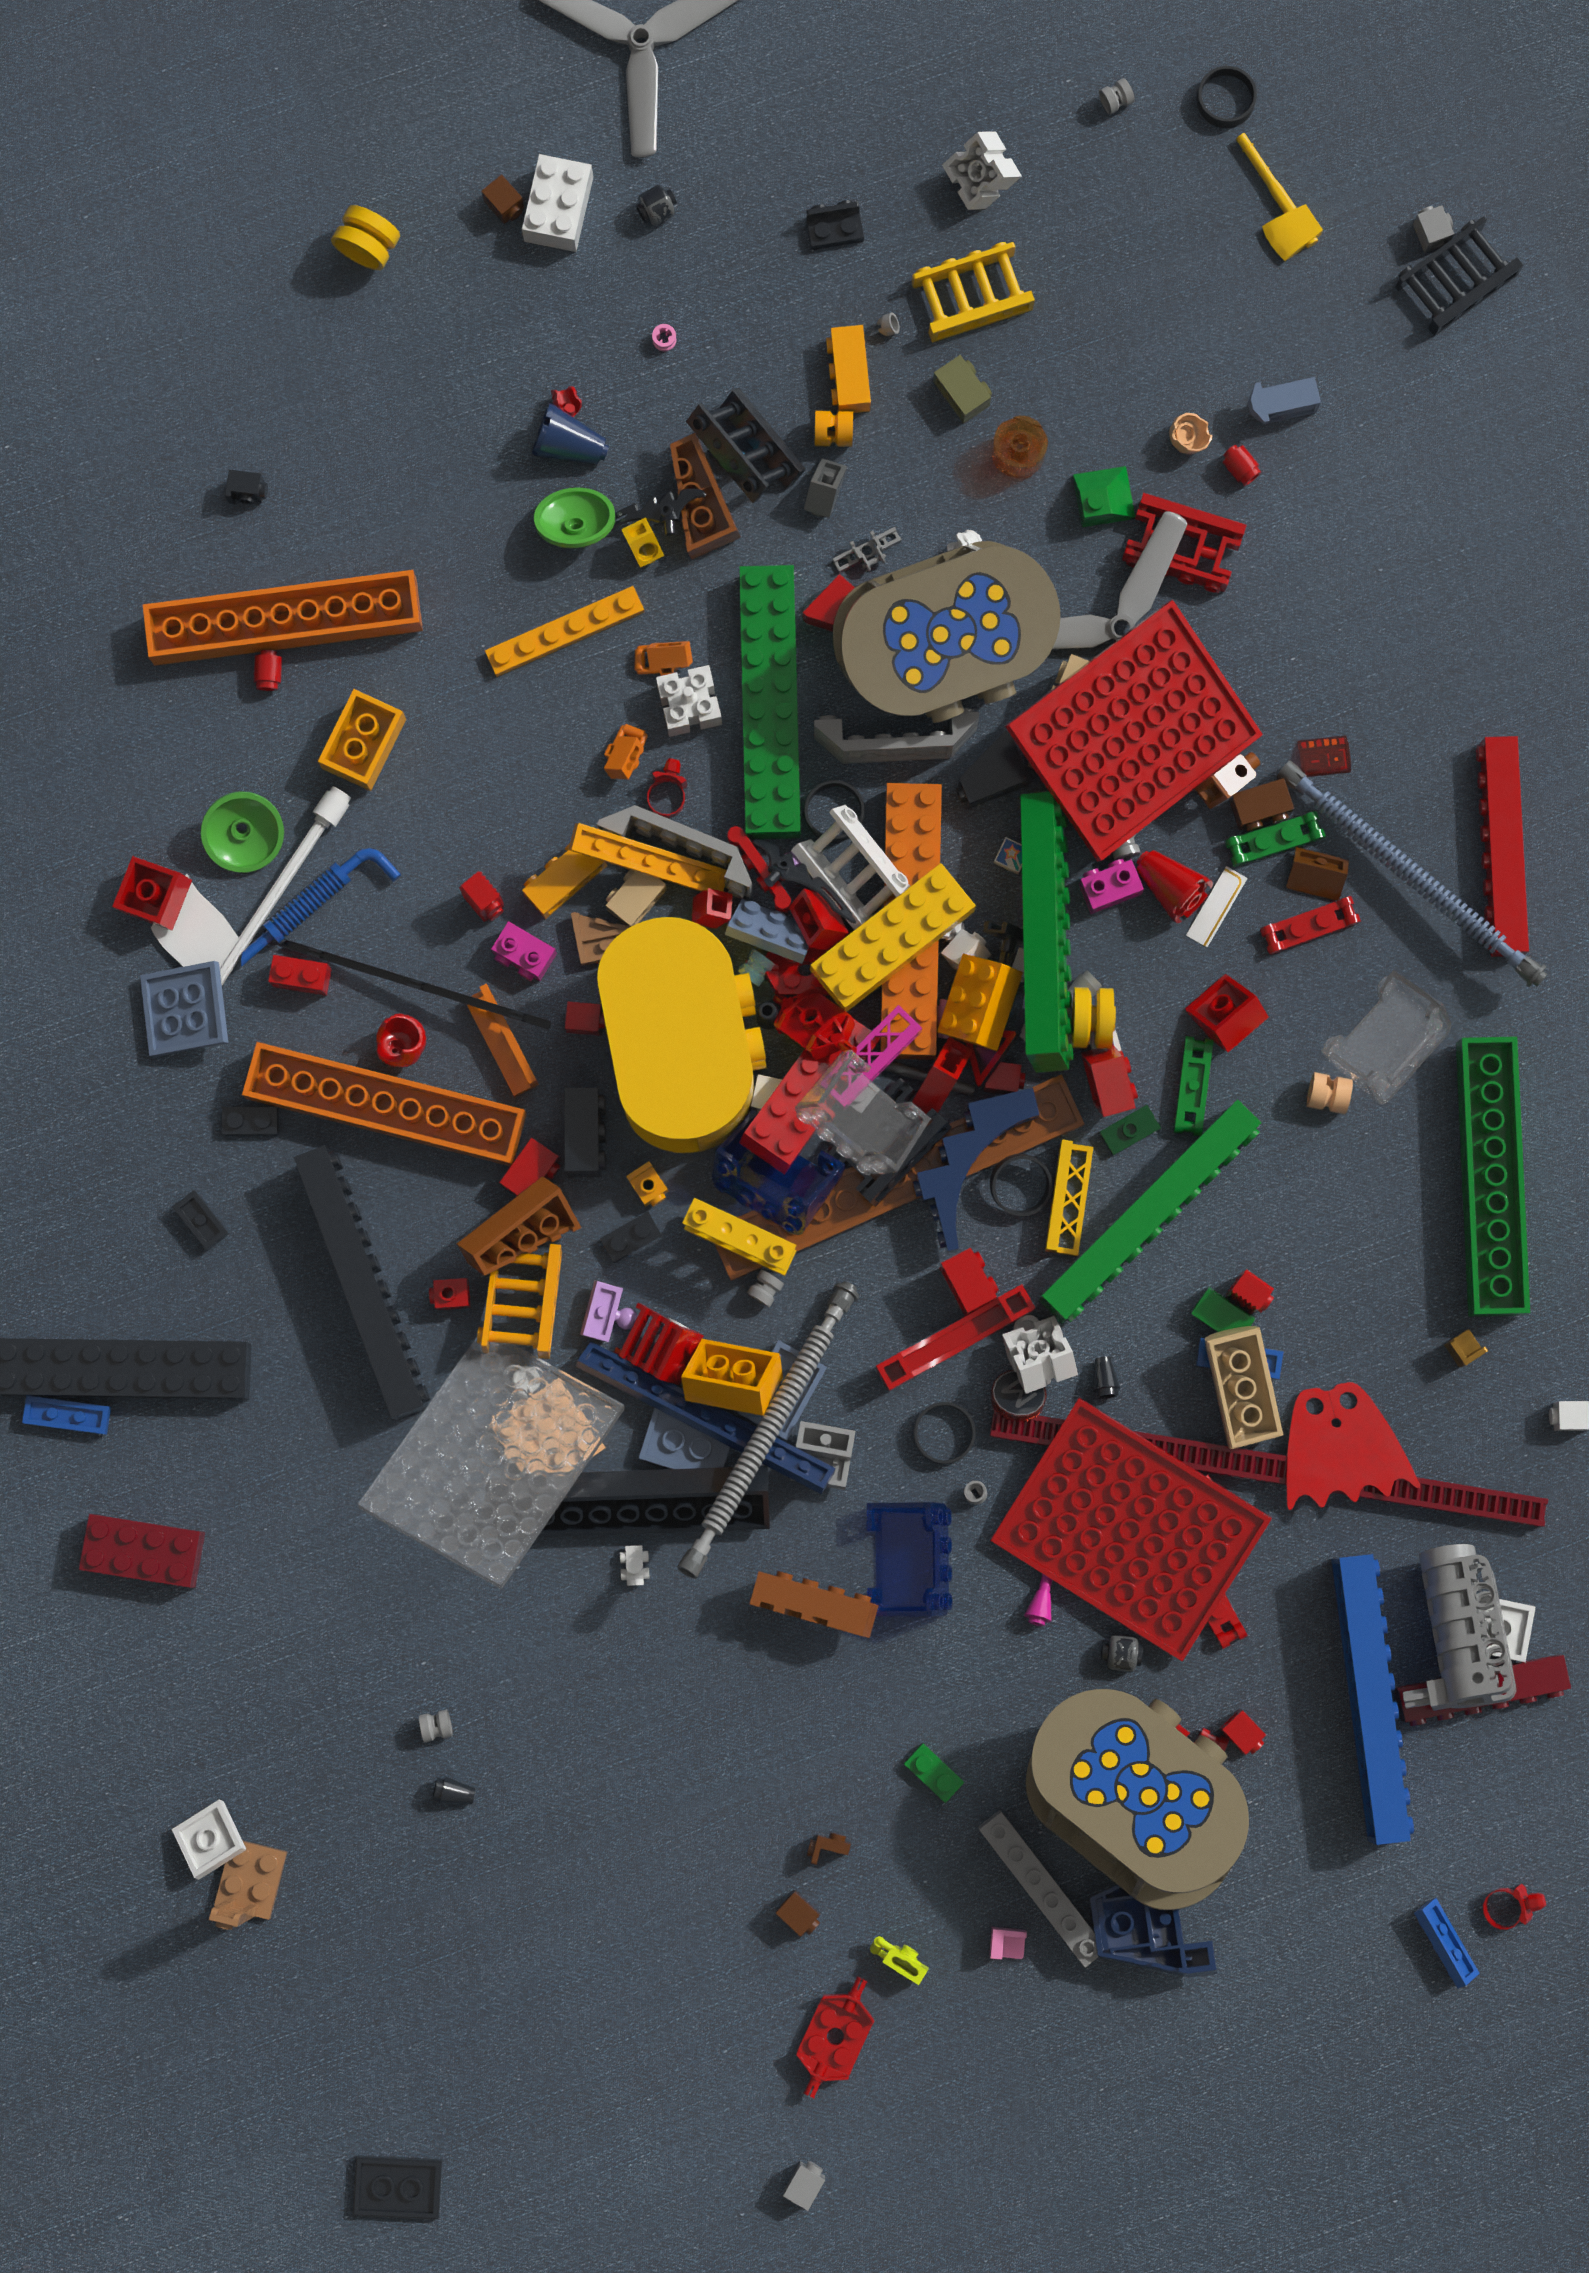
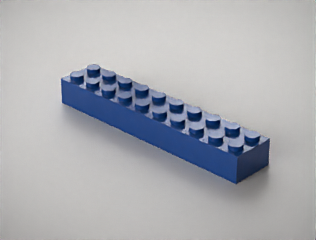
M1373 1554L1332 1558L1331 1563L1367 1840L1376 1845L1411 1841L1410 1834H1414V1824L1412 1817H1408L1406 1805H1410V1794L1408 1788H1404L1402 1777L1406 1776V1764L1404 1759H1400L1399 1748L1403 1747L1401 1731H1396L1395 1719H1399L1397 1702L1392 1701L1391 1690H1395V1680L1393 1673H1389L1387 1662H1391V1650L1389 1645H1385L1384 1633L1388 1632L1386 1617L1381 1616L1380 1605L1384 1604L1382 1588H1377L1376 1577L1380 1576L1379 1562L1377 1559L1374 1560Z

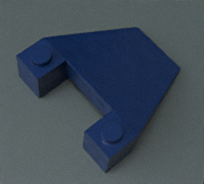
M1118 1885L1090 1898L1099 1957L1188 1978L1217 1974L1212 1941L1184 1944L1179 1909L1159 1910L1148 1907L1134 1899Z

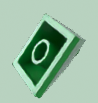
M1126 466L1073 474L1082 527L1135 519Z

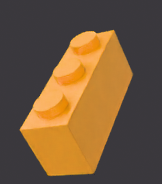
M863 325L831 328V337L826 338L827 354L833 355V363H829L830 380L835 379L836 389H831L832 405H838V411L868 412L871 409Z
M569 843L565 848L566 853L559 859L557 857L552 858L544 866L545 871L539 876L536 874L531 876L524 883L523 894L546 920L607 867L606 862L568 850Z

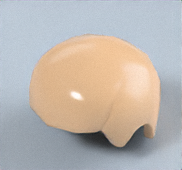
M1186 412L1176 417L1169 430L1171 443L1180 453L1195 454L1206 449L1212 440V435L1208 431V422L1194 413Z

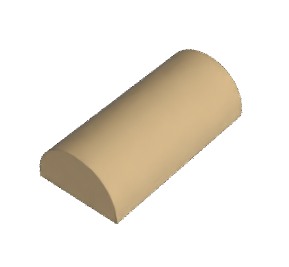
M1238 1327L1207 1336L1204 1340L1228 1448L1234 1449L1283 1436L1260 1327Z

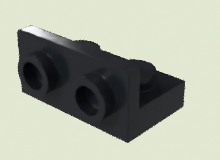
M844 200L832 206L820 204L806 210L811 250L864 242L858 201Z

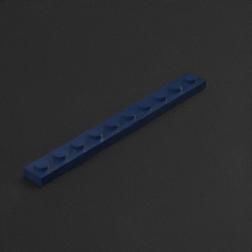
M593 1342L589 1343L577 1360V1368L741 1453L748 1446L747 1443L757 1428L719 1407L685 1401L682 1388L670 1382L657 1379L654 1375L645 1372L630 1361ZM778 1438L772 1443V1447L769 1449L768 1454L765 1455L764 1461H762V1464L819 1494L823 1493L836 1469Z

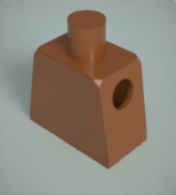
M1252 752L1248 753L1245 757L1239 754L1194 789L1209 809H1212L1230 798L1257 776L1254 769L1260 766V760Z

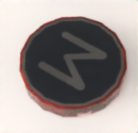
M1014 1370L1000 1374L995 1379L991 1389V1403L997 1413L1012 1421L1013 1418L1021 1419L1020 1421H1029L1036 1418L1043 1411L1047 1398L1045 1387L1025 1394L1018 1380L1017 1371L1015 1372Z

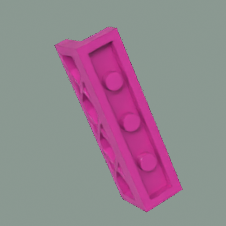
M898 1005L856 1047V1054H853V1057L847 1056L820 1085L844 1110L922 1032V1027ZM899 1014L909 1026L902 1033H890V1022ZM887 1026V1033H880ZM875 1037H887V1048L883 1052H871V1041ZM890 1037H897V1038L890 1044ZM868 1045V1052H861ZM856 1056H868V1067L863 1072H851V1061ZM871 1056H878V1057L871 1063ZM848 1065V1072H841ZM836 1076H848V1087L839 1095L829 1083ZM851 1076H858V1077L851 1083Z

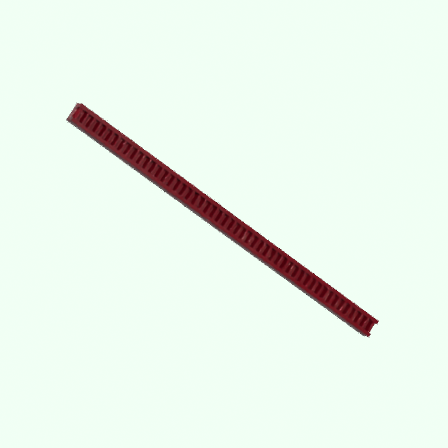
M994 1408L989 1437L1049 1446L1065 1420L1033 1414L1015 1415L1003 1409ZM1134 1431L1196 1471L1287 1485V1456L1241 1448L1229 1449L1228 1446ZM1418 1477L1420 1488L1414 1487L1405 1479H1397L1394 1481L1391 1494L1388 1497L1372 1485L1363 1487L1359 1494L1360 1498L1537 1527H1545L1544 1517L1546 1505L1548 1504L1547 1498ZM1338 1490L1332 1492L1336 1494L1346 1495L1344 1492Z

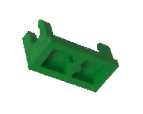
M1209 1286L1191 1313L1218 1332L1251 1326L1255 1320L1254 1316Z

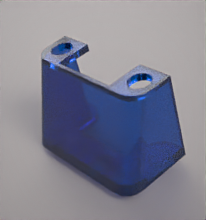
M752 1110L716 1150L712 1173L714 1186L718 1191L738 1200L743 1206L750 1207L758 1212L766 1220H771L783 1227L789 1234L801 1235L842 1177L845 1164L824 1151L819 1153L817 1165L798 1155L784 1175L739 1143L744 1132L758 1114L757 1111ZM825 1163H829L834 1169L831 1171Z
M935 1502L867 1503V1531L876 1532V1588H867V1596L871 1597L870 1603L874 1604L875 1600V1604L879 1605L876 1616H946L948 1610L952 1609L953 1599L951 1593H949V1582L952 1580V1567L949 1565L952 1540L948 1536V1526L952 1522V1513L950 1509H947L946 1504Z

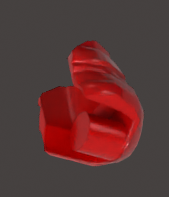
M569 386L566 390L562 391L551 390L552 404L572 417L577 415L582 407V401L577 396L575 387Z

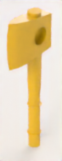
M1245 133L1239 135L1236 140L1243 149L1242 152H1245L1259 173L1258 176H1261L1271 195L1284 213L1263 225L1262 229L1273 249L1286 261L1305 247L1310 248L1315 245L1323 229L1306 204L1296 208L1284 188L1275 179L1269 167H1267L1254 148V144L1250 142Z

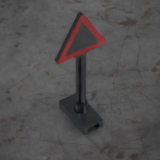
M985 921L983 932L1001 940L999 963L1010 966L1012 955H1015L1016 946L1024 947L1023 929L1008 922H1003L1001 927L990 921ZM1004 1031L997 1051L966 1043V1046L973 1050L970 1055V1061L977 1086L983 1087L1019 1037V1033Z

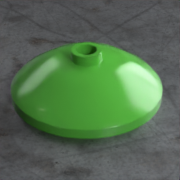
M567 488L554 492L539 503L534 513V524L538 534L545 541L563 548H582L595 544L609 534L615 523V510L611 501L602 493L587 488Z
M233 792L220 797L208 808L201 824V839L209 857L222 868L234 872H251L269 864L279 853L284 839V827L278 810L266 798L251 792ZM243 823L247 827L244 831H239L236 828L237 825Z

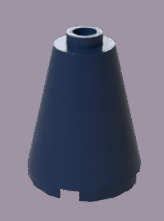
M549 403L538 430V440L534 442L531 455L597 464L599 459L605 460L609 445L605 444L606 438L556 405Z

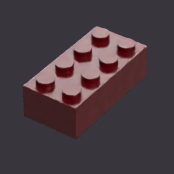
M89 1514L79 1570L196 1588L205 1532Z

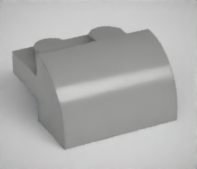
M800 1421L796 1448L836 1468L833 1477L826 1487L845 1490L856 1431Z

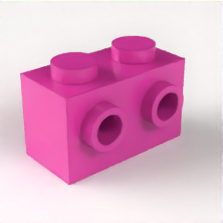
M1119 859L1108 864V869L1100 872L1098 869H1093L1083 874L1084 878L1080 880L1079 887L1090 914L1142 895L1144 888L1132 859L1124 862V859Z
M509 921L491 948L493 954L496 955L494 959L505 967H509L510 964L519 969L518 974L529 981H532L533 978L541 981L557 955L555 948Z

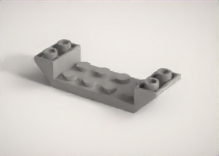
M964 708L962 714L951 718L949 725L950 735H946L944 731L931 732L930 736H919L918 733H905L903 737L892 738L890 734L876 735L875 739H864V736L856 735L848 737V740H843L842 719H836L835 716L827 715L819 717V720H814V739L842 764L952 758L976 732L979 712H973L972 709Z
M636 805L599 819L597 823L598 829L628 839L633 827L637 828L636 832L648 838L654 835L661 838V842L669 847L676 848L678 845L686 848V852L691 856L701 858L703 855L712 859L711 863L718 867L726 869L728 866L724 876L725 888L729 889L728 893L740 899H743L744 896L749 898L752 896L751 879L738 848L734 845Z

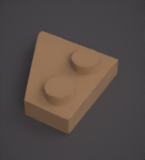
M576 912L571 913L581 966L600 962L609 944L619 934L628 929L629 926L609 923L599 918L586 917Z

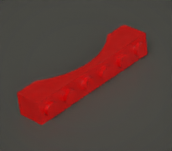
M1021 1284L952 1325L876 1365L875 1368L888 1392L1033 1312L1036 1308Z

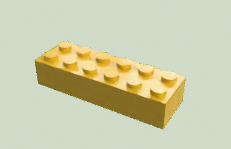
M940 863L810 965V971L838 1006L847 1012L974 913L976 905L943 864Z

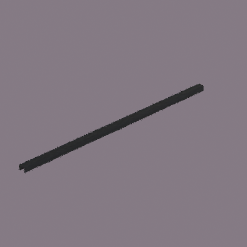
M286 940L283 948L544 1029L549 1030L551 1026V1021L290 940Z

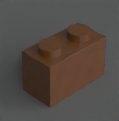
M1284 778L1237 792L1229 799L1238 829H1247L1248 832L1262 828V823L1273 821V824L1289 819L1288 815H1291L1294 810Z

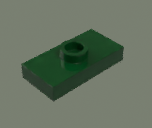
M1145 1105L1101 1130L1099 1134L1112 1156L1157 1132L1161 1127L1149 1106Z

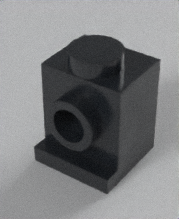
M229 470L225 497L229 504H235V499L242 504L252 505L254 502L262 503V499L266 500L268 484L265 483L261 473Z

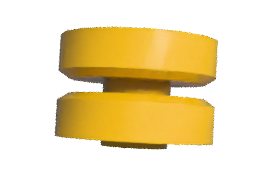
M350 205L342 217L344 226L336 228L331 242L338 251L352 261L366 268L382 270L389 259L387 250H392L396 246L400 233L394 225L377 213L361 206Z
M1074 987L1072 1047L1087 1048L1090 1042V1033L1094 1031L1095 1046L1101 1049H1111L1116 1022L1114 989L1099 988L1095 995V1005H1092L1089 988Z

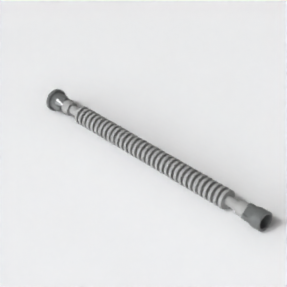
M843 1281L834 1285V1292L827 1303L828 1308L824 1314L826 1318L821 1326L815 1325L812 1332L805 1341L806 1343L796 1357V1361L792 1364L788 1371L789 1373H787L782 1385L779 1387V1391L776 1392L775 1397L771 1401L772 1403L768 1406L765 1415L748 1441V1446L744 1448V1452L740 1456L741 1458L738 1459L737 1464L733 1468L734 1470L731 1471L730 1476L726 1480L727 1482H725L723 1489L719 1492L720 1495L717 1496L716 1501L712 1505L713 1507L710 1508L709 1513L703 1520L702 1526L705 1528L700 1539L695 1540L691 1549H687L679 1562L677 1569L684 1575L697 1579L708 1559L706 1555L711 1548L709 1544L715 1534L722 1535L723 1529L726 1528L727 1523L731 1519L730 1517H732L738 1507L737 1504L743 1498L744 1492L747 1491L748 1486L752 1482L751 1480H753L762 1461H764L765 1455L768 1454L772 1443H774L779 1431L783 1427L782 1425L785 1424L786 1419L790 1415L789 1413H791L796 1401L806 1387V1383L810 1380L813 1371L823 1357V1353H825L830 1341L833 1339L834 1336L830 1331L835 1322L838 1323L844 1312L847 1313L853 1302L859 1299V1294L856 1292L857 1288L853 1284Z

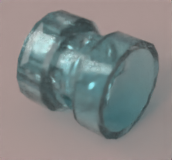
M753 948L748 955L749 961L741 964L737 971L741 974L749 973L751 982L760 987L764 981L765 972L771 971L775 964Z

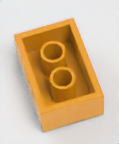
M353 689L318 760L321 768L371 791L406 721L403 711Z
M963 953L937 1032L959 1041L997 1051L1023 972L999 962Z
M701 1339L681 1376L685 1401L763 1416L783 1379L780 1353Z

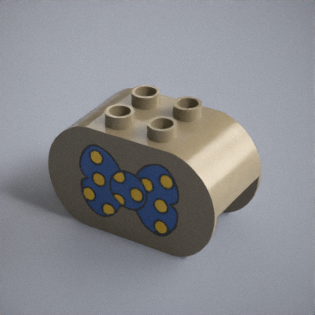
M973 542L865 581L853 588L841 602L835 616L833 625L834 653L839 668L847 681L874 706L897 715L912 716L926 713L928 718H932L933 723L941 722L962 714L964 708L961 700L977 694L978 699L983 698L985 704L1016 694L1013 681L1025 677L1037 669L1050 654L1055 644L1060 627V605L1056 590L1049 576L1033 558L1020 550L997 542Z
M1094 1689L1078 1693L1054 1708L1043 1722L1036 1736L1026 1774V1793L1032 1811L1043 1825L1140 1903L1159 1910H1178L1202 1901L1219 1887L1244 1848L1249 1828L1248 1806L1241 1786L1233 1774L1222 1766L1227 1758L1226 1753L1215 1742L1203 1735H1200L1193 1743L1176 1729L1181 1722L1179 1715L1158 1699H1154L1147 1706L1135 1696L1117 1690Z

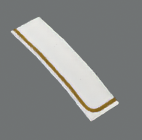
M1226 866L1186 936L1208 947L1248 878Z

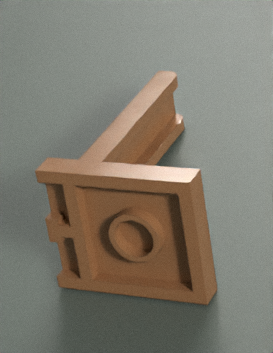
M243 1841L246 1850L224 1865L214 1904L215 1907L211 1910L209 1920L216 1921V1927L233 1930V1927H238L255 1916L268 1920L271 1919L287 1851Z

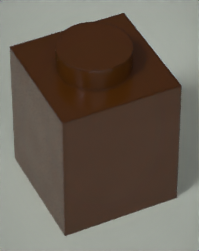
M502 174L481 191L483 201L503 224L509 220L513 221L521 215L524 209L523 198Z
M796 1890L776 1910V1914L800 1937L805 1932L810 1935L820 1924L817 1920L820 1913Z

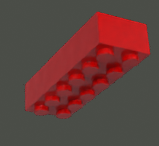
M853 1019L855 1026L848 1042L857 1047L872 1031ZM875 1037L871 1041V1052L874 1051L881 1037ZM868 1045L861 1052H868ZM804 1049L746 1129L739 1143L785 1175L836 1104V1100L820 1083L847 1055L839 1050L815 1061L811 1053ZM856 1056L851 1061V1072H859L867 1061L868 1056ZM848 1065L841 1072H848ZM836 1076L829 1085L840 1095L848 1086V1076Z

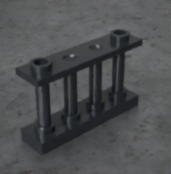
M1484 216L1478 221L1474 219L1469 221L1462 227L1460 234L1412 268L1410 265L1398 275L1399 280L1395 286L1397 291L1399 292L1409 285L1432 313V321L1428 329L1434 337L1517 277L1524 266L1517 257L1510 263L1507 260L1504 261L1480 231H1482L1487 221ZM1469 239L1475 242L1496 268L1494 270L1495 274L1491 277H1483L1460 249V246ZM1451 254L1474 282V289L1469 293L1462 292L1438 263L1439 261ZM1429 269L1453 298V304L1447 309L1439 306L1418 279L1420 275Z
M740 388L731 391L719 410L710 413L700 403L686 420V423L752 503L758 501L768 488V483L779 479L787 489L793 486L806 470ZM729 418L737 430L726 433L718 422ZM745 438L754 450L743 454L734 442ZM762 458L771 470L760 474L752 465V462Z

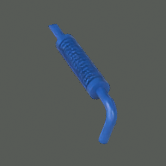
M371 848L356 852L341 867L335 862L329 867L330 871L326 870V874H321L322 878L318 877L317 882L313 881L314 885L309 884L310 888L306 887L304 889L306 892L301 891V896H296L298 899L295 900L293 898V903L289 902L288 907L285 905L284 911L281 909L280 914L276 913V918L273 916L271 917L272 921L268 920L263 924L267 931L242 952L241 967L274 938L278 943L284 940V935L288 936L289 931L292 933L293 927L296 929L297 924H302L301 920L305 921V917H310L309 913L313 914L314 909L318 910L317 906L321 907L322 902L326 903L325 899L330 900L329 896L335 895L333 892L338 893V888L342 889L343 884L346 886L351 881L348 874L362 862L371 860L377 863L393 882L401 874L384 854Z

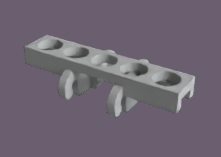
M893 527L876 537L874 531H871L869 533L872 540L856 548L853 541L849 542L851 549L833 558V563L839 574L861 562L864 563L862 567L868 571L871 570L870 566L879 561L883 564L886 563L884 559L886 555L881 552L900 543L902 540L897 534L896 528ZM890 534L896 537V539L890 542L886 541V536ZM865 546H869L872 549L870 555L862 553V549ZM854 553L857 559L852 561L850 555ZM875 555H878L877 557H875V558H873V559L867 561V559H869V558H871V557H873V556H875ZM843 558L846 559L848 563L840 567L838 561Z

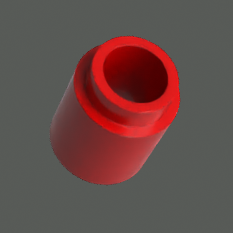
M1234 445L1223 454L1225 459L1222 463L1238 483L1242 482L1244 486H1247L1261 474L1258 468L1259 464L1244 445L1240 447Z
M261 650L260 655H255L254 683H256L257 690L277 691L278 684H281L282 657L277 656L276 651Z

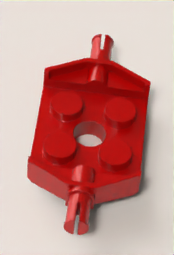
M809 948L802 964L769 951L762 961L746 960L745 971L762 972V975L766 976L775 995H798L809 989H815L822 995L830 996L813 973L809 976H803L798 971L800 966L805 964L811 965L824 955L827 950Z
M809 989L794 997L790 996L787 998L784 995H778V997L775 995L773 997V1002L782 1007L774 1021L776 1030L779 1034L783 1032L809 1051L815 1061L839 1050L848 1057H853V1054H856L857 1048L848 1042L855 1026L852 1016L818 991ZM809 1017H816L814 1020L806 1022Z
M856 1976L851 1991H848L847 1994H827L822 1996L797 2050L796 2055L809 2071L811 2077L803 2092L807 2096L810 2093V2097L815 2098L817 2090L823 2081L849 2079V2075L867 2035L875 2022L872 2015L860 2001V1996L867 1983L863 1979L858 1988L861 1981L860 1977ZM832 2028H839L844 2034L843 2040L838 2044L829 2042L827 2034Z

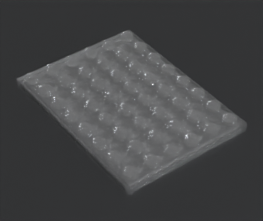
M476 1337L359 1501L358 1507L502 1590L625 1410L624 1404L514 1344L490 1342L489 1353H483L481 1344H477Z

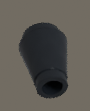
M770 1002L760 1005L755 1015L758 1025L764 1029H774V1021L781 1010L780 1007ZM771 1009V1011H773V1013L769 1016L764 1015L765 1010Z
M1111 1357L1096 1358L1093 1392L1096 1393V1398L1111 1399L1119 1396L1118 1390H1120V1385Z
M444 1776L443 1779H436L432 1800L439 1801V1804L472 1805L475 1788Z

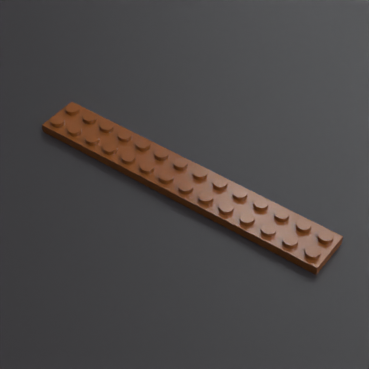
M1062 1074L1032 1087L1040 1114L1039 1117L1017 1125L997 1137L981 1152L970 1167L966 1177L994 1166L1010 1155L1021 1154L1084 1126L1082 1117ZM961 1118L950 1123L952 1128L942 1138L973 1130L972 1127L967 1128L965 1119ZM942 1138L876 1207L856 1189L865 1178L854 1167H850L737 1218L796 1244L795 1250L799 1252L921 1198V1196L916 1197L912 1181L917 1180L916 1174L918 1172L947 1166V1162H941L938 1146H942ZM893 1149L884 1152L881 1155L885 1158ZM876 1158L865 1171L877 1180L887 1168ZM715 1244L731 1281L763 1268V1266Z

